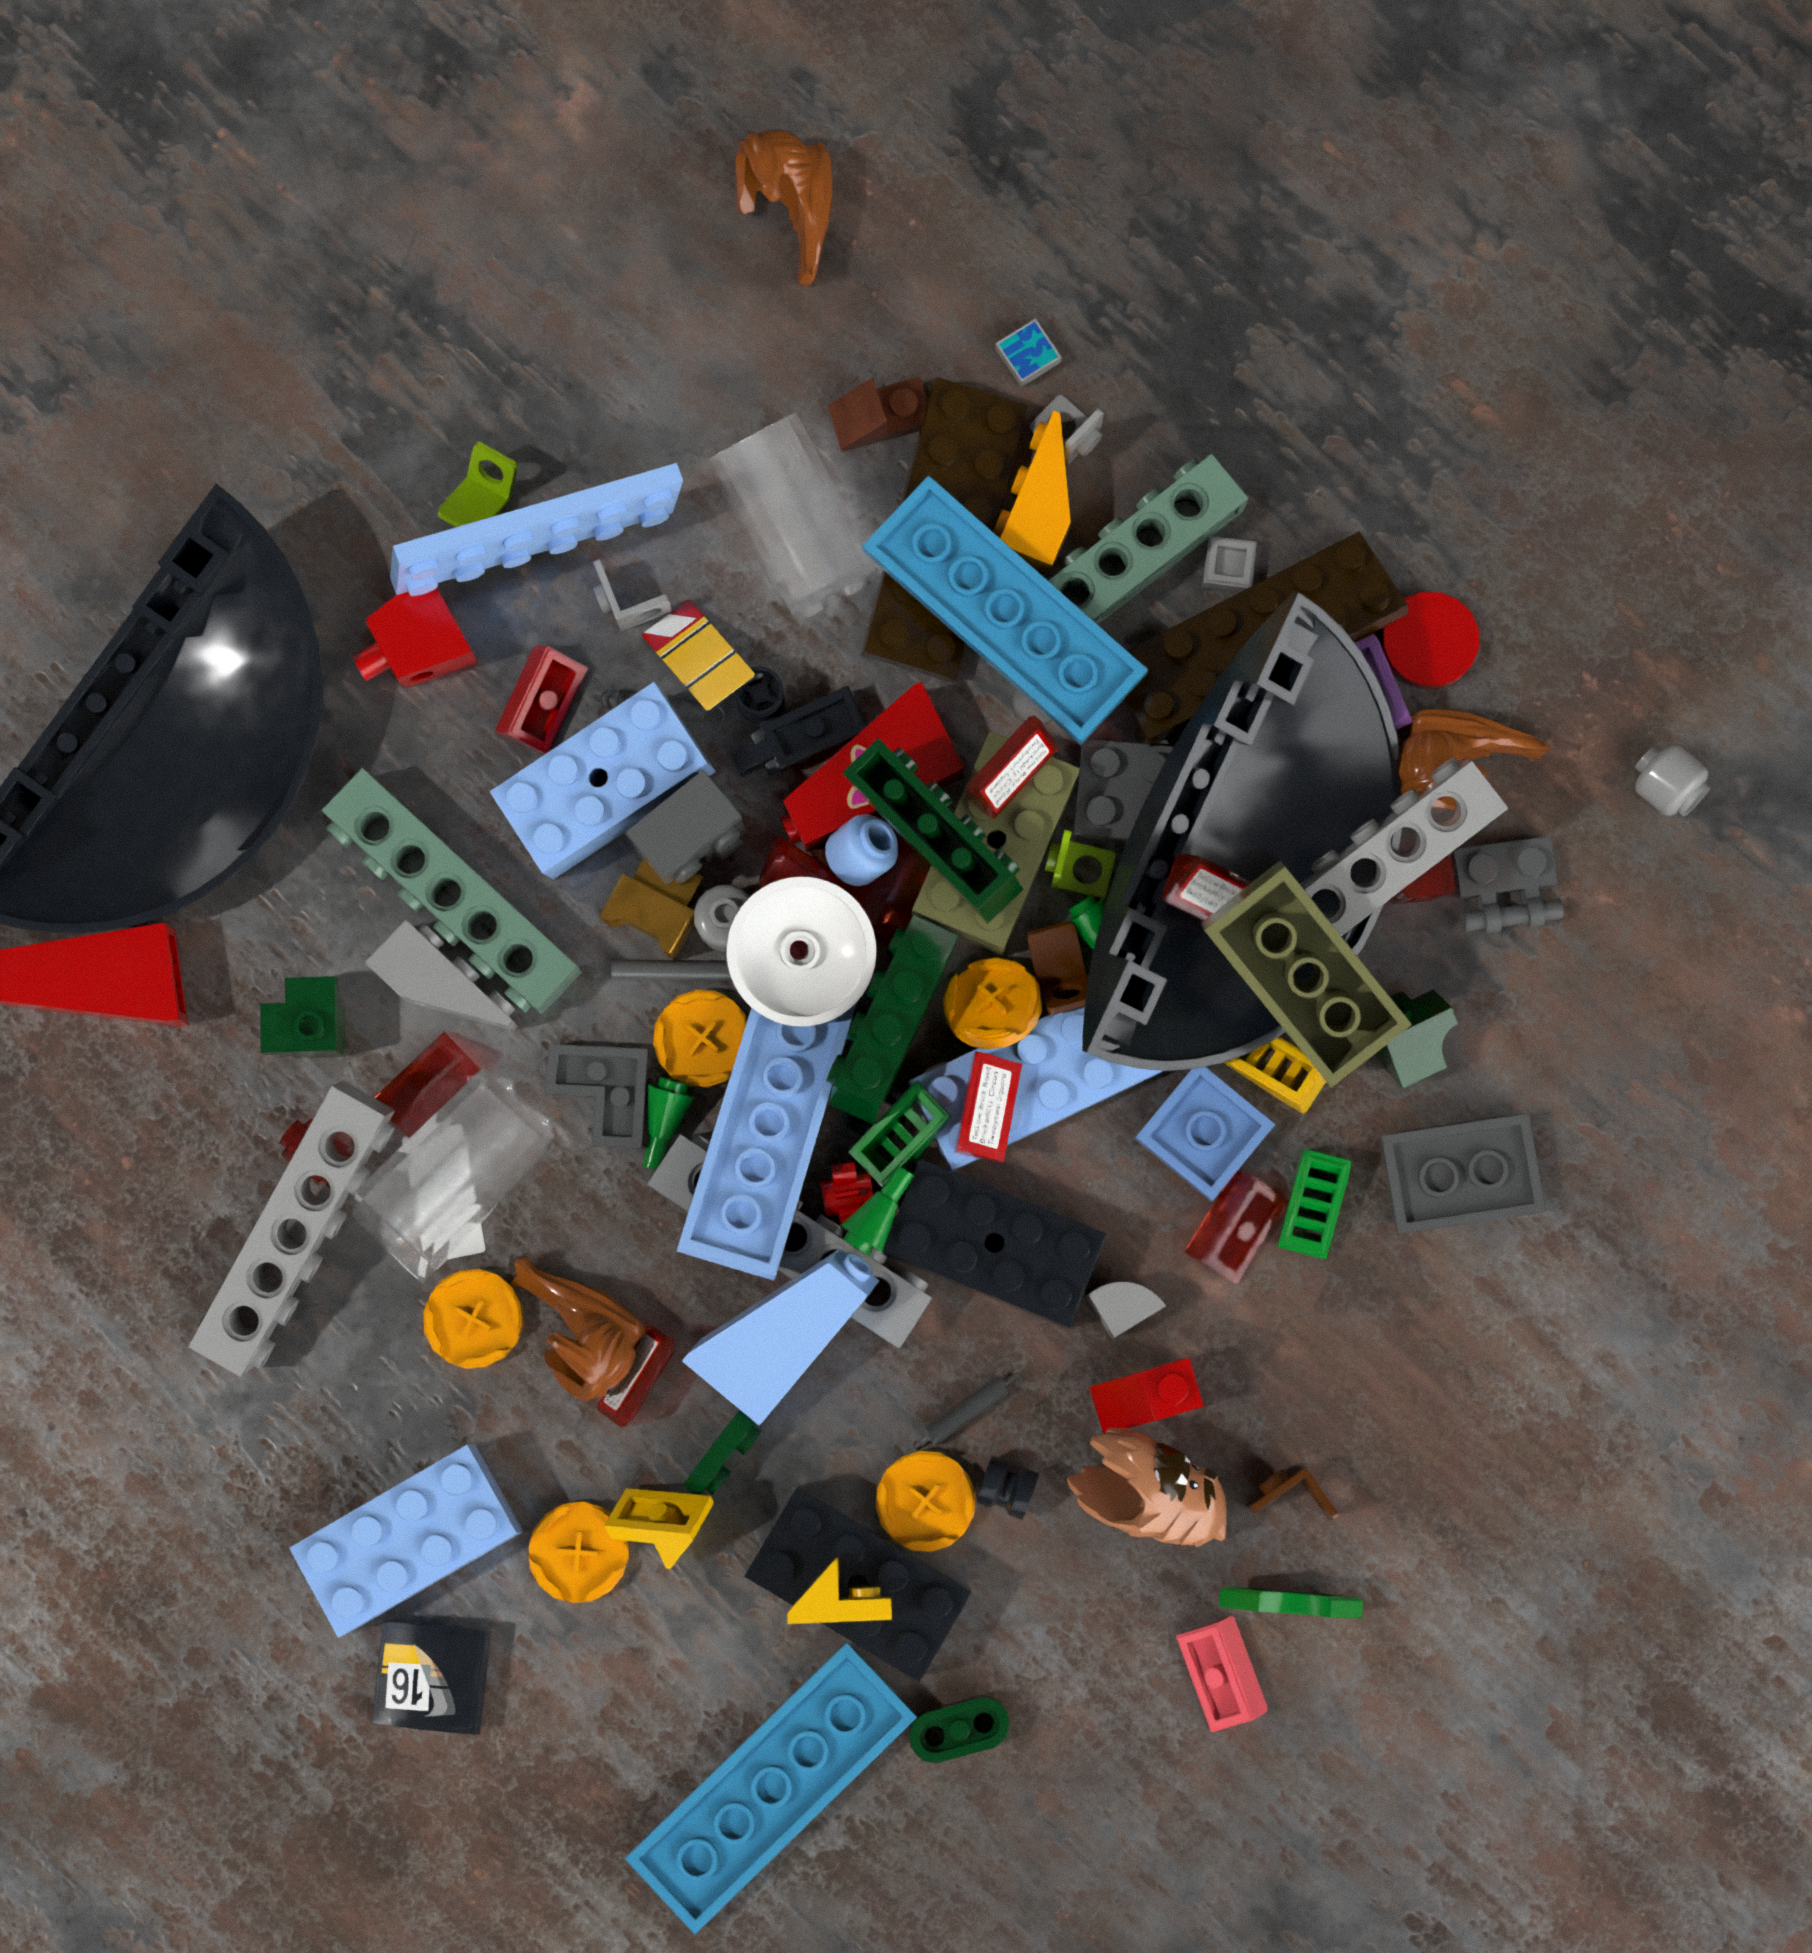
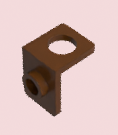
M1066 921L1029 931L1026 937L1033 968L1048 1013L1054 1015L1085 1006L1088 977L1085 972L1076 927L1073 921ZM1076 989L1081 991L1078 995L1069 999L1055 998L1058 993L1065 990Z
M1299 1467L1289 1475H1287L1284 1469L1274 1473L1259 1484L1263 1493L1246 1504L1249 1511L1255 1513L1302 1481L1327 1519L1335 1520L1339 1517L1338 1512L1306 1467Z

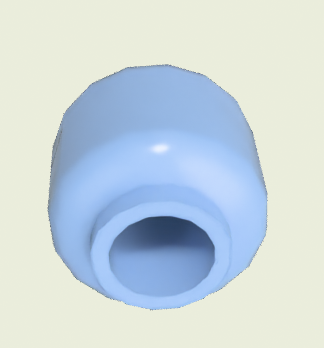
M870 814L856 815L829 836L825 844V856L833 873L843 882L853 886L868 885L894 866L898 857L897 838L890 825L879 817Z

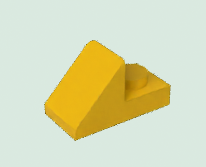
M626 1488L604 1527L613 1540L653 1543L665 1567L671 1569L694 1540L714 1501L711 1496Z
M837 1556L788 1611L787 1624L892 1620L891 1596H881L880 1587L849 1588L850 1597L840 1598L839 1559Z

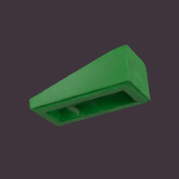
M915 1081L848 1152L881 1187H884L897 1165L908 1171L952 1118V1115L919 1081ZM916 1100L934 1117L928 1124L911 1107ZM904 1115L920 1131L916 1137L901 1124L900 1120ZM892 1129L907 1144L903 1150L888 1136ZM880 1144L895 1158L890 1164L876 1150Z
M1307 1149L1300 1151L1277 1248L1326 1260L1352 1161ZM1314 1168L1334 1173L1333 1183L1309 1177V1169ZM1304 1188L1330 1193L1329 1202L1302 1196ZM1299 1207L1326 1213L1324 1222L1297 1216ZM1294 1226L1320 1232L1319 1242L1293 1236Z

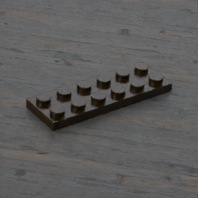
M936 377L931 385L900 505L929 475L978 520L994 532L1027 405ZM883 570L860 655L951 683L957 679L966 643Z
M1360 531L1127 650L1148 669V672L1123 699V703L1150 747L1185 729L1195 711L1231 661L1253 634L1292 593L1299 592L1322 608L1344 629L1353 642L1408 615L1406 601Z

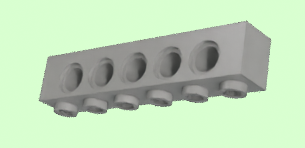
M1455 757L1450 758L1431 773L1430 776L1434 780L1419 793L1415 788H1412L1397 798L1390 805L1394 812L1379 824L1375 819H1372L1359 827L1350 836L1354 842L1339 854L1335 850H1331L1312 864L1310 868L1314 873L1300 883V885L1310 898L1322 889H1329L1336 893L1337 900L1334 908L1328 913H1324V915L1341 936L1509 809L1472 760L1464 757L1458 762ZM1440 797H1452L1456 803V811L1453 817L1446 822L1434 821L1431 816L1433 803ZM1403 827L1412 828L1416 834V842L1412 849L1405 853L1394 852L1391 848V837L1394 832ZM1363 858L1374 860L1376 873L1370 881L1366 883L1352 881L1350 871L1356 861ZM1303 963V964L1299 965V966L1296 968L1295 971H1297L1299 968H1301V967H1302L1303 965H1305L1306 963Z
M345 1081L331 1086L188 1348L239 1377H242L254 1366L259 1369L262 1368L275 1346V1342L269 1338L277 1323L284 1326L298 1305L299 1299L293 1297L301 1280L306 1283L311 1280L323 1259L321 1255L317 1254L320 1245L325 1237L331 1240L334 1238L346 1218L347 1213L340 1210L349 1193L356 1196L364 1186L371 1170L364 1166L372 1151L375 1150L380 1153L390 1139L395 1127L388 1122L395 1111L394 1109ZM337 1132H345L353 1139L355 1149L352 1156L341 1155L336 1150L334 1136ZM313 1175L321 1176L328 1181L331 1192L327 1200L319 1199L312 1193L310 1180ZM289 1219L298 1220L304 1225L307 1233L305 1242L299 1243L289 1237L286 1230ZM265 1262L273 1263L279 1267L283 1276L281 1285H272L264 1278L263 1265ZM241 1306H248L257 1313L259 1319L257 1328H249L242 1323L239 1317Z
M696 1133L691 1141L680 1134L647 1185L689 1212L696 1189V1181L700 1176L710 1142ZM798 1200L791 1224L800 1225L806 1230L807 1241L799 1251L788 1252L783 1250L778 1271L790 1279H794L820 1262L827 1253L837 1251L840 1248L848 1255L855 1254L870 1266L874 1277L883 1279L890 1285L891 1297L886 1304L879 1307L870 1306L863 1301L850 1318L900 1350L932 1300V1297L924 1293L929 1284L906 1269H903L899 1276L883 1266L887 1257L874 1248L868 1256L841 1239L845 1230L830 1219L820 1214L817 1220L813 1221L799 1212L803 1202Z

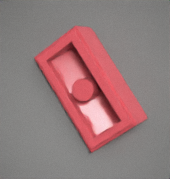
M1233 1615L1176 1635L1211 1732L1255 1720L1267 1712L1266 1701Z

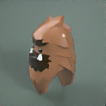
M1109 1428L1105 1434L1093 1436L1090 1439V1444L1104 1456L1102 1463L1107 1467L1084 1466L1082 1467V1474H1075L1067 1478L1069 1488L1077 1495L1078 1504L1085 1512L1105 1525L1119 1528L1129 1533V1536L1154 1538L1163 1543L1177 1545H1195L1196 1548L1212 1539L1219 1541L1225 1539L1227 1506L1218 1475L1208 1467H1201L1190 1462L1181 1451L1160 1443L1138 1430Z

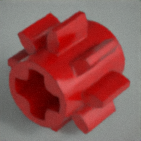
M855 1162L831 1166L833 1178L820 1180L826 1217L839 1215L841 1224L873 1196L870 1174H857Z

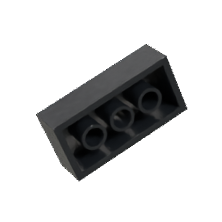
M919 1159L913 1174L914 1177L909 1184L884 1246L883 1255L1065 1329L1070 1328L1107 1234ZM997 1233L1004 1239V1247L1000 1252L992 1253L986 1249L984 1242L989 1234Z
M798 1486L744 1577L793 1606L838 1556L840 1598L850 1597L849 1579L853 1575H863L868 1581V1587H880L881 1596H891L892 1620L823 1622L822 1624L916 1681L921 1682L971 1596V1590Z

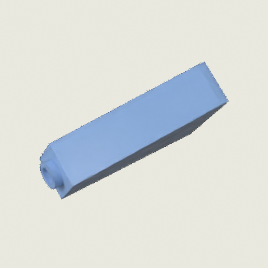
M840 1248L702 1337L682 1362L760 1426L866 1299L879 1280L872 1275V1269L862 1258L855 1254L848 1255Z

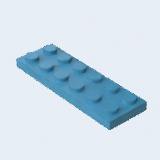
M929 475L862 545V551L1079 745L1086 741L1147 675L1148 669Z
M847 1641L625 1857V1860L683 1923L696 1934L917 1718V1715Z

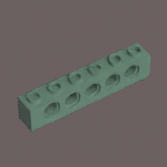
M1212 454L1200 463L1196 458L1187 462L1173 476L1176 480L1175 483L1163 492L1157 487L1147 493L1136 504L1139 511L1126 521L1121 517L1111 521L1098 534L1101 539L1087 551L1083 546L1077 548L1061 562L1060 565L1063 570L1050 580L1046 576L1043 577L1061 593L1069 587H1077L1084 591L1087 600L1077 607L1099 625L1208 540L1209 536H1213L1244 512L1248 497ZM1184 499L1191 500L1197 504L1200 513L1193 517L1182 516L1177 512L1174 504ZM1143 529H1153L1161 535L1162 542L1153 547L1145 546L1138 540L1136 534ZM1106 558H1115L1123 564L1125 571L1118 576H1109L1101 571L1099 563Z
M363 768L321 810L332 821L326 829L346 848L355 842L364 850L367 855L361 862L382 881L388 875H391L402 886L397 895L417 914L424 907L438 919L432 927L453 947L461 940L470 948L474 954L468 961L490 980L497 973L510 985L504 994L524 1013L532 1006L543 1015L582 973L572 960ZM377 819L389 821V831L383 839L378 841L367 839L366 832L371 822ZM414 851L424 853L425 863L420 871L413 874H407L402 871V861L407 854ZM448 884L460 886L461 895L454 905L449 907L438 905L437 895L443 886ZM482 917H492L497 922L495 933L486 940L475 939L472 934L475 922ZM521 949L530 951L533 961L528 970L522 973L509 971L508 960L512 953Z

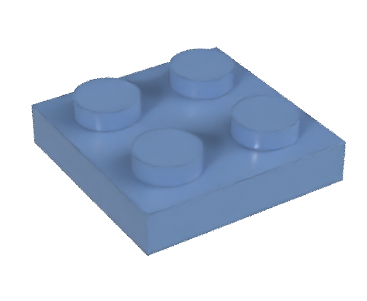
M1201 1067L1191 1069L1134 1139L1212 1202L1275 1124L1209 1069Z

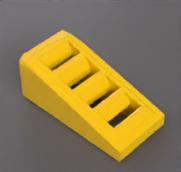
M1280 1037L1252 1051L1246 1061L1237 1057L1223 1062L1302 1114L1308 1111L1326 1083L1325 1079L1304 1053ZM1270 1047L1275 1052L1263 1071H1260L1256 1067ZM1287 1058L1293 1063L1279 1082L1274 1077ZM1305 1070L1309 1074L1296 1092L1291 1088L1302 1071Z

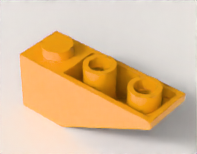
M1054 410L1048 424L1042 421L1039 422L1029 447L1036 451L1030 468L1021 465L1011 489V493L1018 495L1012 511L1002 510L993 532L1030 566L1049 575L1052 574L1066 541L1071 522L1061 415Z

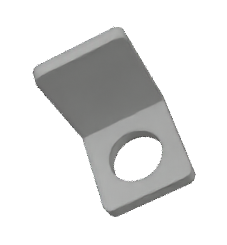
M1058 395L1030 424L1029 430L1034 434L1040 421L1048 424L1053 410L1071 417L1075 423V432L1071 437L1063 440L1065 463L1069 465L1079 453L1083 457L1090 453L1101 440L1103 435L1100 431L1104 413L1098 408L1088 418L1063 395Z
M600 559L593 561L601 584L593 587L603 615L613 612L620 632L672 611L667 594L620 611Z

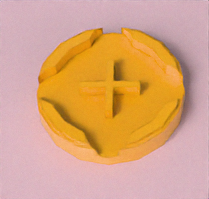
M998 957L977 960L967 965L968 970L962 972L959 976L956 973L949 980L943 995L946 1023L954 1036L969 1046L987 1050L1008 1047L1024 1039L1038 1023L1042 1012L1039 984L1035 977L1026 972L1025 967L1016 961Z
M697 989L678 995L664 1008L655 1023L653 1045L659 1063L673 1079L688 1083V1087L709 1089L727 1083L730 1079L748 1021L745 1013L733 1000L717 991Z
M481 1269L459 1270L442 1279L430 1294L423 1311L424 1333L432 1349L448 1363L467 1369L489 1367L504 1359L517 1345L524 1326L523 1305L514 1287L500 1275Z
M917 1451L900 1457L886 1469L877 1487L876 1510L881 1526L894 1541L910 1550L932 1552L952 1545L965 1533L974 1516L976 1496L970 1477L957 1461L940 1452Z
M585 1501L565 1503L546 1513L533 1529L529 1545V1567L538 1585L552 1597L572 1603L594 1601L612 1591L623 1577L629 1559L628 1541L610 1538L604 1524L611 1513L603 1506Z

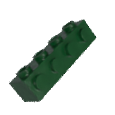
M878 738L842 772L843 775L889 825L988 924L1024 890L1015 877L1020 868L1002 849L999 848L993 854L981 842L986 837V834L967 814L959 820L948 808L953 802L950 797L933 780L926 786L914 774L919 767L900 747L892 752Z
M913 915L907 930L900 927L897 928L886 953L894 958L887 972L880 969L877 970L866 995L874 999L867 1015L858 1011L846 1039L853 1041L852 1047L847 1057L837 1055L827 1076L826 1082L833 1085L829 1105L873 1125L875 1124L950 963L959 937L958 934Z

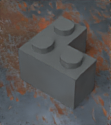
M702 770L625 833L631 844L667 886L674 880L681 884L692 877L702 867V864L698 861L702 857L709 863L715 857L723 861L731 856L743 844L740 837L746 831L739 812L705 771Z

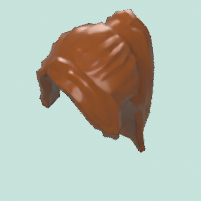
M781 129L764 130L759 134L751 132L739 142V150L735 157L738 213L745 215L748 212H754L757 191H762V194L771 202L779 200L789 209V218L793 224L792 230L797 231L799 241L797 283L809 286L816 278L832 208L830 155L821 142L811 145L803 144L795 134Z
M1440 709L1415 712L1410 714L1413 720L1412 723L1406 725L1408 730L1407 739L1399 743L1401 755L1399 775L1402 781L1401 793L1404 794L1412 788H1415L1419 793L1434 781L1430 776L1431 773L1453 757L1459 762L1464 757L1468 759L1482 756L1488 758L1491 753H1508L1538 760L1546 751H1550V746L1545 745L1543 741L1535 736L1472 713ZM1476 766L1483 776L1486 777L1487 772L1483 766ZM1444 796L1438 798L1431 808L1456 810V803L1452 797Z
M526 1256L515 1259L514 1265L517 1276L513 1277L511 1285L525 1288L546 1302L563 1318L566 1325L574 1333L575 1340L557 1331L552 1336L548 1335L546 1344L553 1347V1349L547 1350L544 1354L547 1367L553 1371L558 1383L579 1400L588 1402L593 1398L599 1399L607 1396V1390L618 1386L628 1376L637 1356L633 1347L639 1339L646 1335L647 1328L624 1305L602 1289L550 1275L539 1269Z

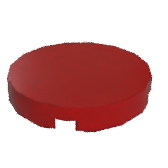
M1420 592L1405 598L1404 600L1408 605V615L1388 624L1381 633V647L1391 671L1397 677L1400 676L1404 681L1409 682V685L1419 689H1440L1457 682L1471 668L1479 650V628L1471 611L1458 599L1441 592Z

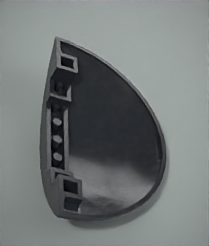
M217 483L158 561V565L161 568L133 604L132 612L19 766L13 768L0 786V924L45 933L80 934L116 930L146 923L173 913L206 896L236 874L258 853L273 835L294 803L310 765L317 741L321 716L322 671L313 619L300 584L284 554L252 514Z
M1299 592L1292 593L1246 642L1217 679L1170 752L1140 810L1117 867L1094 945L1086 990L1082 1034V1051L1112 1063L1138 1069L1161 1071L1197 1069L1223 1063L1250 1053L1285 1033L1286 1031L1204 931L1201 923L1210 915L1176 899L1175 895L1200 864L1247 887L1281 860L1300 884L1314 873L1310 867L1320 857L1331 850H1335L1339 854L1354 842L1350 836L1359 827L1372 819H1375L1379 824L1394 811L1390 805L1402 795V781L1399 775L1401 755L1397 733L1388 703L1375 674L1362 652L1344 629L1322 608ZM1402 828L1396 830L1391 837V848L1397 853L1399 852ZM1363 858L1356 861L1350 871L1352 881L1356 883L1370 881L1376 873L1374 860ZM1329 889L1319 890L1311 898L1323 914L1331 911L1337 900L1336 893ZM1383 905L1342 935L1343 939L1357 956L1374 928ZM1306 963L1294 972L1295 976L1300 979L1310 977L1313 973V965Z

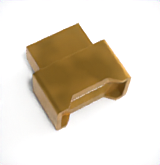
M643 858L633 878L623 873L621 874L599 918L604 924L612 928L627 924L658 940L664 955L675 960L694 926V910L690 907L702 887L704 879L694 874L681 884L674 880L666 886Z

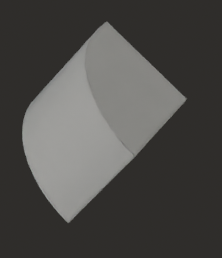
M1131 1282L1110 1283L1086 1295L1087 1300L1111 1339L1166 1306L1153 1291Z

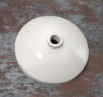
M789 877L774 881L760 888L740 907L728 933L726 944L727 965L737 991L756 1012L784 1025L814 1026L831 1021L842 1015L863 995L875 968L876 941L872 925L865 911L845 890L833 883L818 878ZM798 940L804 941L808 948L806 956L802 959H794L789 951L791 944Z

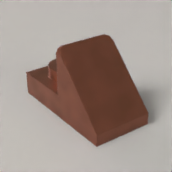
M918 376L879 388L876 387L873 378L828 405V409L841 452L919 431L927 404V397L921 377Z

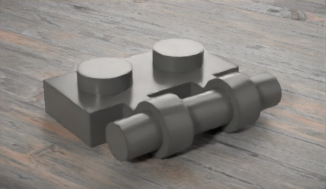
M1551 836L1457 848L1451 852L1458 900L1478 899L1479 910L1462 913V923L1465 931L1483 929L1484 933L1487 934L1501 932V927L1526 923L1528 928L1544 926L1545 921L1563 919L1564 911L1561 899L1542 901L1539 889L1553 888L1558 885ZM1521 892L1523 904L1505 907L1498 906L1496 895Z

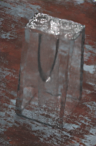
M796 412L702 461L787 615L793 616L800 613L804 620L827 608L829 605L825 598L843 590L847 597L871 584L868 575L877 571L878 568L875 562L862 551L864 541Z
M483 1068L355 1191L352 1219L422 1285L437 1272L448 1258L547 1154L555 1137V1134L551 1132V1123L540 1111L535 1108L530 1110L525 1108L515 1098L516 1092L507 1080L497 1074L492 1077Z

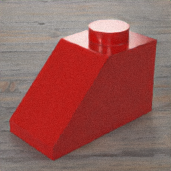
M1189 1358L1089 1387L1103 1434L1109 1428L1128 1429L1204 1407Z

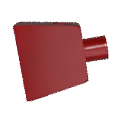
M437 588L418 596H411L409 592L395 595L368 616L365 621L376 642L351 655L365 681L391 668L403 688L411 687L478 663Z

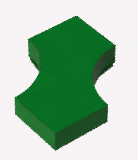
M1224 1587L1220 1589L1219 1607L1329 1618H1362L1363 1600H1360V1597L1253 1587Z

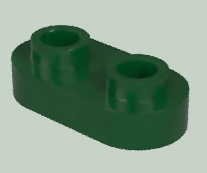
M739 1410L691 1472L683 1486L693 1494L702 1495L706 1490L713 1496L731 1473L724 1465L737 1450L744 1455L762 1432L754 1426L756 1423Z
M979 1696L921 1713L913 1721L909 1734L910 1745L920 1759L929 1763H941L985 1751L998 1746L1006 1738L1009 1731V1717L1005 1707L998 1700L988 1696ZM985 1712L993 1717V1725L989 1730L980 1731L974 1726V1719L979 1713ZM938 1726L942 1728L945 1737L941 1743L933 1745L927 1742L925 1732L929 1727Z

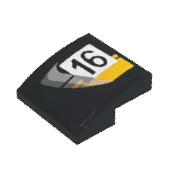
M396 1620L383 1621L371 1723L428 1731L480 1734L491 1631L454 1626H433Z

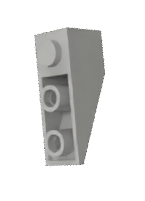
M405 920L364 962L408 1003L510 1031H515L518 1027L509 1017L516 1009L495 989L488 996L485 995L474 984L480 975L459 956L451 963L438 950L444 942L424 923L415 929Z

